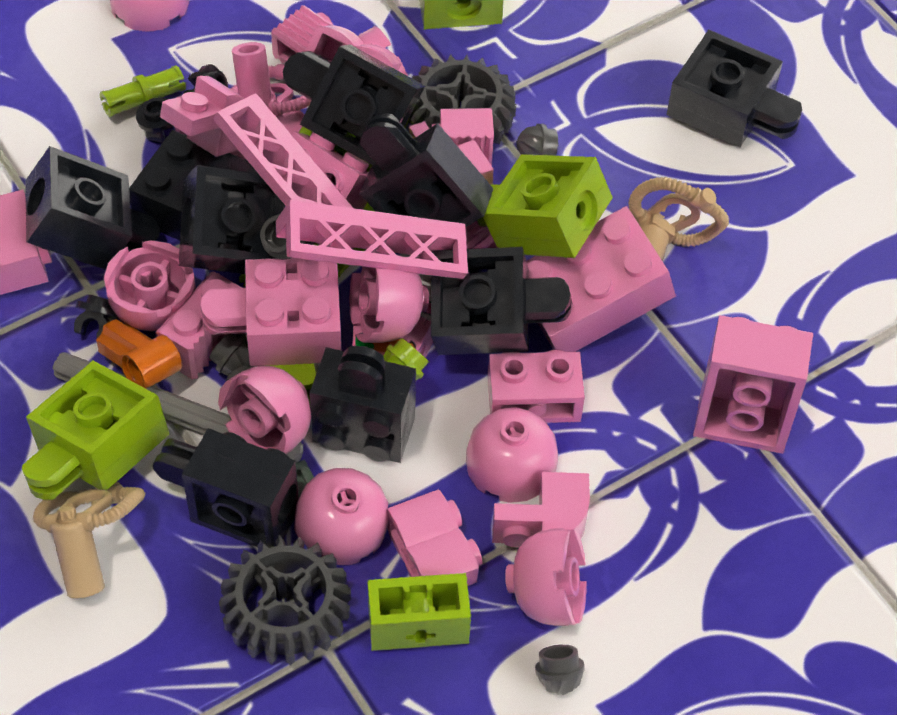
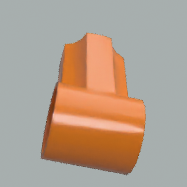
M115 319L103 325V331L96 339L99 353L120 366L127 379L145 389L181 371L182 360L174 343L165 335L151 339L134 327L123 324Z

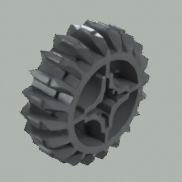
M450 54L447 62L443 63L435 58L431 67L421 66L419 75L412 76V79L425 85V88L410 115L408 123H411V125L425 121L427 126L431 128L432 124H440V109L492 108L493 143L500 144L503 134L509 133L513 117L516 116V94L514 87L510 86L508 75L500 74L497 65L486 67L484 58L473 62L470 61L468 55L463 60H455Z
M281 536L276 540V547L268 548L267 544L260 540L257 545L258 554L255 555L243 550L241 554L242 564L230 563L228 569L229 579L222 580L221 594L223 596L219 600L220 612L225 615L223 617L224 628L227 632H233V642L237 647L248 644V654L251 655L252 659L262 651H266V661L270 665L274 663L278 655H285L286 662L292 666L295 662V654L302 652L304 657L311 661L314 657L313 647L316 645L328 651L331 646L330 636L340 637L343 632V623L341 621H347L350 616V606L347 603L351 600V588L346 585L347 574L343 568H337V560L333 553L322 557V549L318 542L306 550L304 549V541L300 536L296 539L293 546H286ZM259 586L262 589L263 597L258 601V607L250 612L246 607L248 598L252 591ZM319 588L325 599L320 609L313 615L309 611L308 602L312 600V593Z

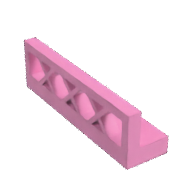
M256 93L217 111L213 118L214 122L285 206L289 200L353 208Z
M289 200L276 220V237L286 239L287 257L370 268L394 269L464 279L468 274L465 224L295 200ZM300 240L322 244L320 246L301 244ZM350 247L362 248L367 250H365L364 252L352 250ZM453 250V263L441 262L432 251ZM395 253L408 254L410 256L401 257L397 256Z

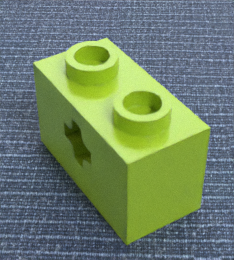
M466 573L368 580L371 650L469 644L471 612Z

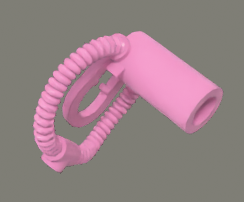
M248 42L237 45L232 49L236 85L230 88L244 98L256 93L275 116L282 112H295L310 105L312 100L305 96L291 100L294 91L286 84H270V78L272 77L276 78V80H283L285 64L268 66L264 44ZM275 93H283L280 96H275Z

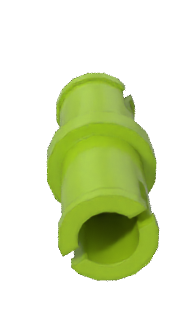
M174 65L169 69L146 77L143 74L134 76L132 82L107 91H101L99 97L100 100H106V102L101 103L106 115L112 117L117 113L140 106L152 98H162L178 91H184L186 83L179 82V80L184 79L180 68Z

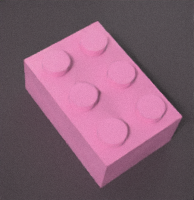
M627 206L598 221L575 258L534 256L527 260L528 278L559 277L564 279L569 286L573 305L568 318L557 323H538L553 350L576 352L676 297L668 269Z
M719 315L701 388L693 436L783 454L807 381L813 333L801 331L791 326H774L753 322L743 317L732 318Z

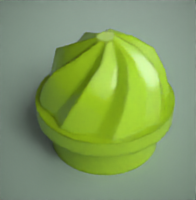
M403 338L394 347L391 344L388 345L383 355L384 361L416 368V380L423 377L424 373L422 370L429 361Z

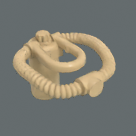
M657 177L642 182L632 191L628 202L630 212L662 261L667 245L671 242L673 245H682V247L699 246L714 239L729 225L728 215L716 203V194L712 189L705 188L702 190L699 187L694 188L691 185H687V183H682V181L672 178ZM668 190L675 192L665 195L648 210L643 209L641 206L643 198L647 194L652 193V191ZM671 204H682L690 209L691 214L688 216L682 214L678 221L670 224L660 212H665L666 207ZM701 211L705 214H710L715 220L714 223L699 233L691 235L678 233V231L695 224L700 218Z
M116 482L107 491L97 488L85 489L84 492L83 490H79V492L76 490L74 492L66 491L53 500H42L36 506L33 513V522L39 528L47 530L53 535L68 597L76 599L95 595L104 589L105 584L92 531L105 524L114 523L131 512L134 507L144 500L146 493L143 489L138 487L124 488L119 482ZM85 502L87 504L91 502L92 505L85 511L76 513L77 506L84 505ZM112 504H117V505H115L114 507H112L111 509H108L107 511H104L105 509H107V508H108L109 506H111ZM59 508L56 513L49 514L54 509Z

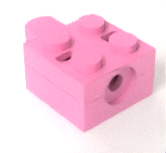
M300 258L245 260L246 288L209 289L202 296L200 308L204 328L211 335L247 333L250 366L320 363L326 347L341 351L337 263Z

